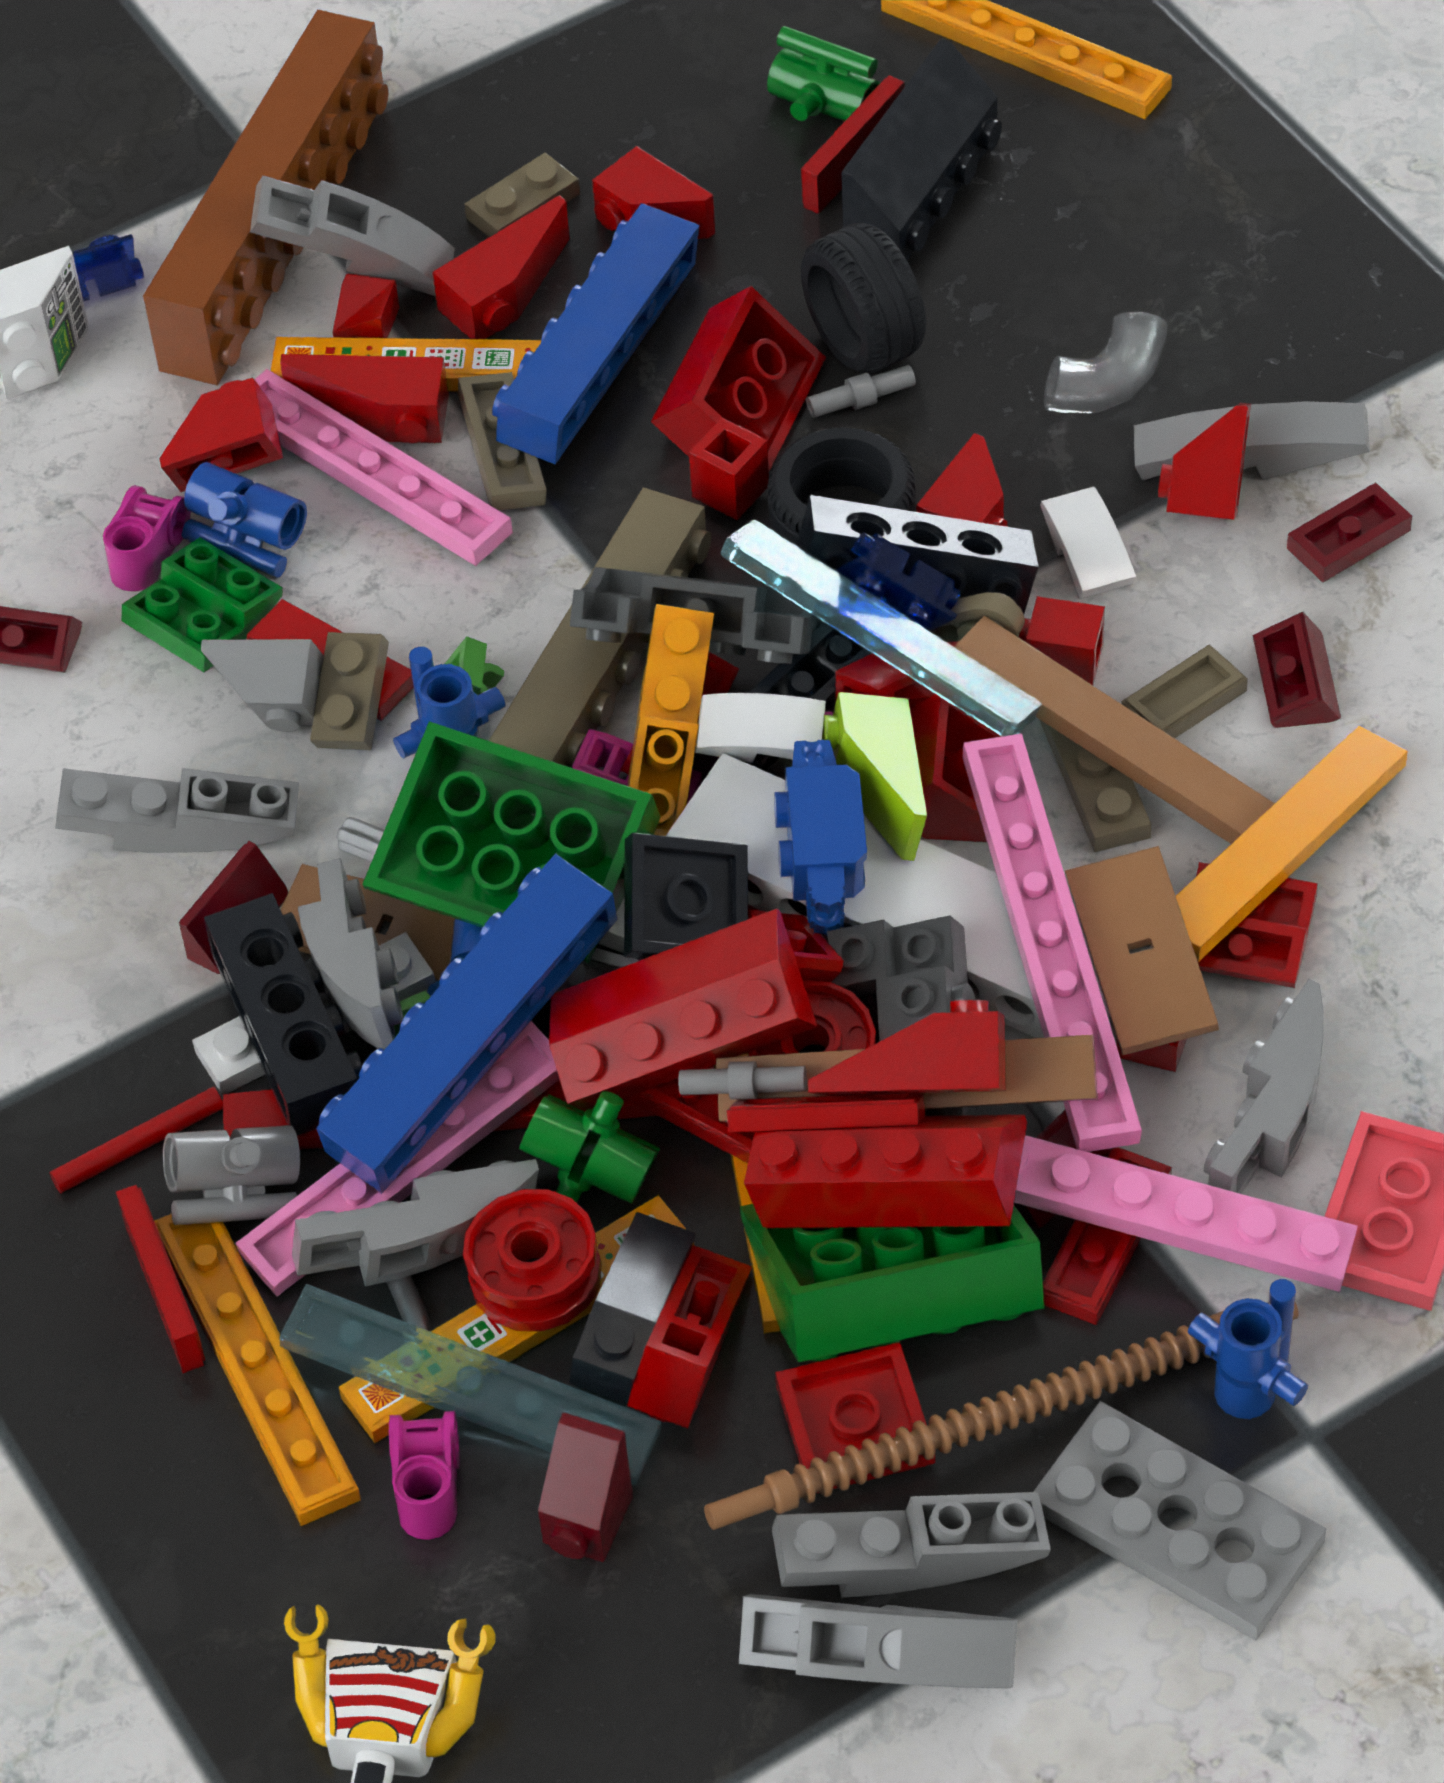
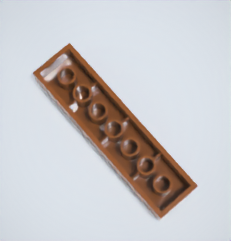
M317 9L143 294L160 372L218 386L228 367H233L237 363L242 343L249 331L258 327L266 302L272 292L279 291L284 280L286 268L292 258L300 255L304 248L250 232L256 185L262 176L315 190L321 180L335 185L343 182L350 159L356 149L360 150L363 148L370 125L376 115H381L384 112L388 102L389 90L388 86L383 84L381 70L383 49L377 42L375 22Z

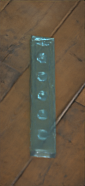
M755 519L727 537L720 553L725 559L1000 736L1018 734L1035 719L1042 705L1041 702Z
M309 1284L305 1285L279 1337L280 1347L443 1411H456V1416L548 1452L552 1451L557 1425L563 1412L625 1431L631 1484L635 1486L661 1431L660 1420Z

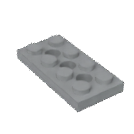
M1101 1401L1033 1491L1039 1492L1045 1519L1254 1640H1257L1325 1542L1326 1536L1325 1527ZM1125 1476L1135 1481L1139 1489L1129 1497L1119 1498L1107 1493L1103 1488V1484L1112 1477ZM1181 1508L1190 1512L1195 1518V1522L1186 1529L1173 1530L1163 1525L1159 1516L1165 1510ZM1237 1540L1246 1544L1251 1549L1252 1555L1243 1562L1232 1563L1222 1559L1215 1549L1225 1541Z

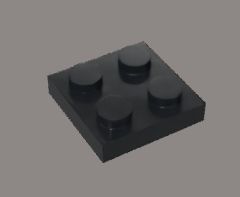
M632 833L625 839L624 957L645 959L748 920V845Z

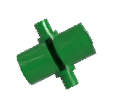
M783 26L777 36V45L784 49L777 54L771 65L767 80V90L771 95L793 102L790 106V112L798 121H804L809 116H816L820 113L846 121L880 84V81L872 79L878 66L876 58L787 26Z
M602 1091L594 1108L587 1109L586 1111L569 1105L566 1101L551 1094H548L547 1097L544 1096L519 1146V1150L559 1169L557 1177L560 1183L555 1191L556 1193L570 1197L578 1203L582 1192L589 1191L592 1186H595L630 1204L635 1200L661 1148L619 1128L620 1123L617 1120V1116L624 1101L621 1097L609 1091Z

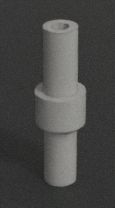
M910 365L870 376L867 372L845 379V385L806 397L807 408L812 418L850 406L854 410L876 404L878 397L915 386V375Z
M755 1061L729 1062L728 1068L679 1071V1091L681 1095L729 1094L730 1100L757 1099L758 1093L799 1092L807 1090L806 1066L757 1067Z

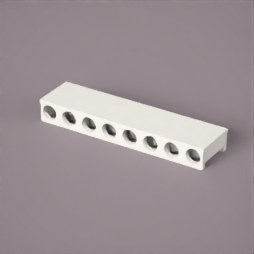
M722 753L666 836L748 845V879L754 882L762 892L757 894L748 891V905L761 911L769 912L778 909L781 913L801 915L788 902V899H793L791 877H780L778 841L788 840L787 828H776L774 792L785 791V780ZM864 815L867 844V860L864 861L865 888L854 898L845 899L844 923L855 926L884 919L891 926L897 927L934 918L952 916L964 926L967 975L978 988L973 990L976 1000H987L989 1011H998L1005 1015L1006 1025L1035 1038H1044L996 872L921 839L915 860H902ZM806 900L799 901L806 905ZM1082 930V934H1083V937H1084V940H1085V944H1086V947H1087V950H1088V954H1089V957H1090V960H1091V963H1092V967H1093V970H1094V973H1095V977H1096V980H1097V983H1098V987H1099V990H1100V993H1101V996H1102V1000H1103V1003H1104V1006H1105V1010H1106V1013H1107V1016H1108V1020H1109V1023H1110V1026H1111V1025H1112V1021H1111V1018H1110V1015H1109V1011H1108V1008H1107V1005H1106V1002H1105V999H1104V996H1103V993H1102V989H1101V986H1100V983H1099V980H1098V977H1097V974H1096V971H1095V967H1094V964H1093V961H1092V958H1091V955H1090V952H1089V949H1088V946H1087V942H1086V939H1085V936H1084V933H1083V930ZM821 934L824 937V939L828 942V937L824 934ZM1152 945L1129 950V952L1132 954L1152 948ZM1004 996L1019 999L1031 1009L1033 1014H1024L1016 1011L1008 1005Z

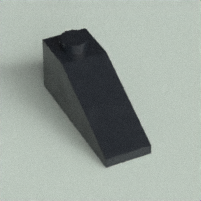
M636 1212L594 1302L574 1352L569 1384L627 1405L646 1343L688 1257L696 1233Z

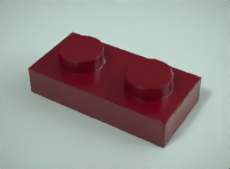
M1375 482L1288 533L1287 549L1320 581L1325 582L1410 532L1412 515Z

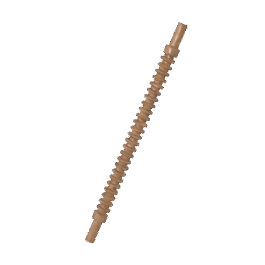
M1296 1302L1294 1305L1293 1320L1298 1319L1299 1316ZM1224 1311L1209 1317L1220 1324V1317ZM1182 1325L1178 1327L1176 1336L1169 1331L1163 1332L1160 1342L1153 1337L1147 1338L1144 1342V1348L1137 1343L1130 1344L1128 1354L1121 1349H1116L1112 1352L1111 1360L1105 1355H1099L1096 1357L1094 1366L1088 1361L1081 1362L1078 1372L1069 1366L1063 1369L1061 1378L1052 1372L1047 1375L1046 1383L1035 1378L1030 1381L1029 1389L1020 1384L1014 1386L1013 1395L1011 1396L1008 1392L1001 1390L997 1393L996 1401L985 1396L980 1399L979 1407L968 1402L964 1404L963 1413L961 1414L953 1408L947 1411L946 1419L944 1420L935 1414L930 1417L928 1426L922 1421H916L913 1423L911 1432L905 1427H899L896 1430L895 1438H892L888 1433H882L879 1436L878 1444H875L870 1439H866L862 1442L861 1450H858L853 1445H849L845 1448L844 1456H841L836 1451H832L828 1454V1461L825 1463L822 1459L815 1457L811 1460L810 1468L808 1469L799 1463L794 1466L793 1474H790L785 1469L768 1474L764 1477V1484L704 1505L705 1517L710 1528L716 1530L771 1509L777 1514H782L797 1508L801 1498L807 1503L814 1502L816 1492H820L824 1497H829L832 1495L833 1486H837L840 1490L845 1491L849 1488L850 1480L852 1479L859 1485H862L866 1482L868 1473H871L877 1479L881 1478L885 1467H888L892 1472H897L901 1468L902 1461H905L909 1466L916 1465L918 1455H922L926 1460L934 1458L935 1449H938L943 1454H947L951 1451L952 1443H955L960 1448H964L968 1445L969 1437L980 1442L984 1440L986 1431L997 1436L1001 1433L1002 1425L1004 1424L1011 1430L1016 1429L1020 1418L1029 1424L1034 1422L1037 1412L1042 1417H1049L1053 1406L1062 1412L1067 1410L1070 1400L1079 1406L1084 1403L1085 1395L1094 1400L1100 1398L1103 1388L1106 1392L1112 1394L1117 1391L1118 1383L1129 1388L1133 1386L1135 1377L1145 1382L1150 1379L1151 1371L1162 1376L1167 1371V1365L1178 1370L1182 1368L1184 1359L1191 1364H1195L1199 1361L1200 1353L1207 1358L1211 1357L1205 1354V1345L1188 1334L1189 1327Z

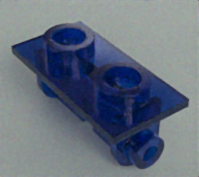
M132 234L122 237L117 235L102 236L92 241L89 247L72 252L83 302L90 300L85 281L94 279L100 296L134 287L136 286V280L144 278L140 260L138 257L135 258L134 239Z
M865 532L862 533L852 548V553L859 557L839 567L836 571L837 575L851 583V588L857 594L869 600L882 601L897 610L900 619L914 628L932 631L956 619L957 613L951 609L957 603L961 592L954 588V580L921 560L914 563L909 576L905 575L902 571L910 554L877 533L872 536Z

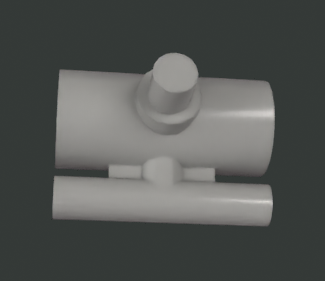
M290 1125L238 1128L232 1131L231 1137L223 1129L168 1133L163 1144V1170L168 1189L171 1192L203 1190V1198L174 1200L172 1202L171 1215L174 1225L268 1219L297 1197L296 1192L265 1194V1186L294 1184L298 1179L300 1149L294 1128Z

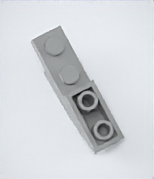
M262 176L256 185L250 228L251 233L347 259L345 271L364 276L396 280V285L436 296L433 271L453 260L455 248L421 222L374 198L322 180L315 190L267 176Z
M63 768L55 829L114 836L113 850L144 853L214 852L240 849L248 841L261 845L294 836L299 782L182 768L180 782Z
M341 858L318 863L321 901L298 907L302 931L314 964L321 974L324 992L331 1004L336 1006L340 1017L366 1042L377 1049L383 1048L385 1050L395 1038L394 1025L401 1024L403 1020L395 987L389 988L391 985L399 984L398 972L390 948L380 950L373 928H366L363 917H357L367 912L363 891L358 879L348 881Z
M1308 979L1295 999L1290 996L1286 997L1275 1015L1272 1025L1273 1031L1266 1042L1258 1039L1249 1050L1242 1069L1243 1073L1248 1075L1246 1098L1236 1115L1234 1122L1235 1130L1227 1141L1218 1139L1206 1158L1203 1171L1209 1175L1208 1185L1241 1194L1259 1167L1282 1177L1295 1156L1310 1121L1316 1100L1323 1045V1003L1319 983Z
M536 1159L520 1162L505 1160L492 1163L483 1168L458 1172L448 1170L437 1171L426 1177L414 1178L411 1201L400 1203L396 1201H383L369 1208L338 1213L334 1211H321L308 1218L295 1219L292 1258L297 1276L360 1266L365 1286H370L411 1276L456 1259L463 1255L465 1232L480 1210L500 1196L522 1189H536L539 1172Z
M1039 1492L912 1496L906 1510L776 1515L772 1526L781 1587L839 1585L841 1598L891 1594L959 1583L1048 1557L1051 1551Z
M749 1594L743 1596L739 1664L796 1670V1675L854 1681L942 1687L1012 1688L1018 1619L885 1605L879 1608Z

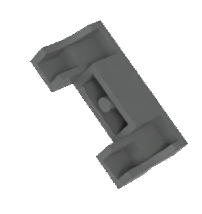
M595 567L588 584L582 589L573 590L570 626L587 628L586 639L620 643L621 633L637 632L651 634L656 604L714 613L710 639L712 642L711 652L745 656L746 648L758 649L757 660L792 664L793 654L810 653L812 630L817 629L823 623L826 594Z
M950 915L897 927L891 926L883 919L827 931L828 943L844 960L841 973L832 983L853 992L857 997L877 994L879 1042L933 1013L950 1012V1001L976 1000L974 992L968 984L964 926ZM976 1107L925 1110V1116L977 1115Z

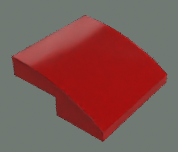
M1199 862L1196 876L1209 864ZM1287 878L1198 962L1200 971L1295 988L1315 907L1318 883Z

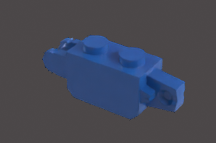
M806 740L794 742L792 767H786L785 791L774 792L776 828H787L788 840L778 841L780 877H791L793 901L806 900L808 923H810L809 928L814 929V933L817 932L828 937L827 931L840 929L844 925L845 899L854 898L865 888L864 861L867 860V844L860 775L848 765H837L830 740H818L815 742H808Z

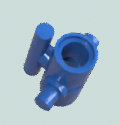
M205 462L200 464L191 475L186 486L184 502L188 511L212 520L214 524L211 527L190 518L183 526L182 538L193 542L201 537L245 565L279 578L286 569L287 559L284 556L262 548V544L265 542L283 550L291 548L297 542L304 529L307 518V506L300 499L260 483L254 484L253 480Z
M416 647L409 653V662L419 719L411 723L410 730L393 738L395 748L403 759L415 754L429 721L480 738L478 727L489 722V715L506 707L505 700L497 687L477 695L473 692L472 680L464 669L452 664L434 666L431 650L426 647Z
M1278 1279L1271 1284L1268 1303L1260 1299L1251 1298L1234 1301L1225 1308L1220 1317V1324L1201 1312L1189 1326L1188 1334L1205 1345V1354L1217 1361L1214 1390L1217 1404L1227 1414L1236 1418L1251 1419L1263 1415L1271 1408L1275 1401V1394L1292 1406H1296L1308 1390V1384L1290 1372L1291 1364L1288 1363L1296 1288L1287 1279Z

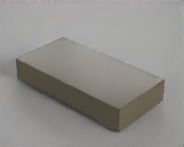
M1209 644L1124 699L1121 704L1171 737L1176 738L1247 691L1248 678Z

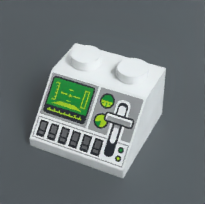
M69 246L0 270V387L6 399L57 382L89 330L74 258Z

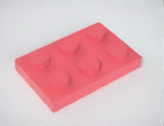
M1360 1112L1324 1216L1358 1226L1342 1286L1432 1311L1444 1274L1443 1133L1367 1112Z

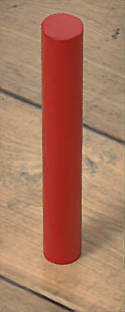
M211 1087L50 1171V1177L61 1194L165 1139L168 1133L180 1132L222 1110L223 1101L215 1087Z

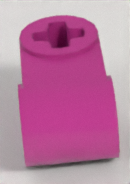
M133 485L127 490L121 506L110 524L104 529L102 535L111 581L117 588L124 591H139L148 588L157 581L161 572V561L171 556L175 547L182 542L183 526L190 519L191 512L185 507L184 497L176 496L170 500L147 494L145 488Z
M445 1411L442 1418L404 1421L401 1415H390L389 1446L392 1485L401 1527L408 1535L416 1539L431 1540L439 1538L450 1531L457 1517L456 1469L459 1468V1435L456 1411ZM423 1495H434L429 1499L416 1500Z

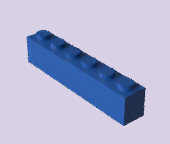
M643 203L640 204L629 221L622 220L619 223L612 239V245L606 253L599 252L592 262L589 276L582 286L576 284L572 288L565 305V310L558 319L552 317L549 320L538 348L535 352H526L519 365L517 377L510 386L503 385L498 391L492 408L493 416L497 417V442L553 464L558 462L694 267L699 234L698 224Z
M554 854L542 869L536 867L530 871L522 881L518 890V897L504 913L496 912L484 924L479 934V942L465 958L457 957L447 966L440 978L439 988L425 1004L419 1002L407 1012L400 1024V1032L385 1050L383 1048L375 1050L364 1062L359 1073L360 1078L345 1095L339 1094L326 1105L320 1115L319 1125L316 1128L324 1151L382 1194L615 924L618 918L613 893L557 854Z

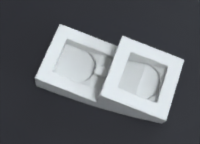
M1095 487L1041 501L1040 506L1058 556L1064 554L1079 599L1133 584L1136 574L1116 525Z
M763 693L703 695L700 704L695 753L720 757L722 753L749 763H753L757 753L793 760L794 742L822 740L826 701Z

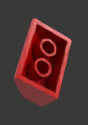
M750 286L710 307L651 422L689 457V451L722 417L767 440L770 471L826 357L762 295Z

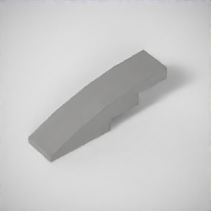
M1305 401L1251 404L1243 469L1256 466L1263 480L1370 452L1368 416L1364 403ZM1234 407L1191 412L1134 425L1135 468L1141 479L1146 480L1160 476L1162 464L1172 465L1174 454Z

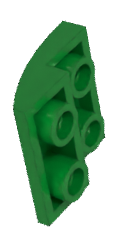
M199 537L161 561V579L122 603L121 621L205 673L214 665L201 652L202 640H245L247 634L281 599L283 587Z

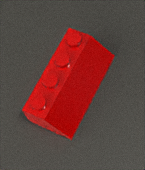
M774 909L554 993L551 997L549 1046L567 1104L587 1110L594 1108L602 1091L615 1093L622 1099L678 1079L680 1070L705 1069L716 1065V1058L737 1057L818 1026L781 912L778 909Z
M1025 1114L925 1116L919 1125L755 1131L744 1185L762 1226L766 1228L1010 1226L1027 1119Z

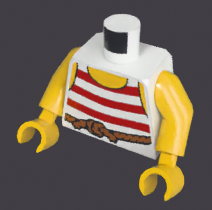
M316 1605L317 1628L312 1634H304L296 1627L295 1606L291 1607L285 1615L284 1626L290 1638L297 1641L299 1650L292 1654L296 1704L313 1741L328 1748L332 1766L340 1770L353 1771L351 1783H392L393 1775L422 1777L429 1772L433 1758L445 1755L473 1725L484 1671L478 1666L479 1657L489 1653L496 1642L495 1632L489 1624L482 1626L480 1643L475 1650L468 1648L463 1639L467 1625L466 1619L457 1620L450 1627L448 1644L451 1650L328 1639L326 1650L319 1648L318 1638L325 1633L328 1627L329 1619L325 1609L321 1605ZM455 1655L459 1656L458 1662H456Z

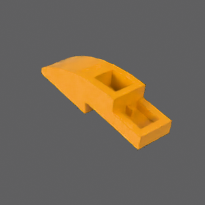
M656 604L654 609L627 786L652 794L661 816L654 835L666 836L687 805L714 613Z

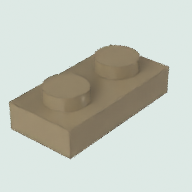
M545 152L466 202V219L488 237H491L559 195L566 200V203L580 194L579 179Z
M328 632L310 741L317 748L372 750L389 642L382 634Z

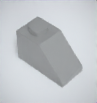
M311 639L202 640L201 652L267 727L282 732H293L299 730L300 726H312L324 655Z

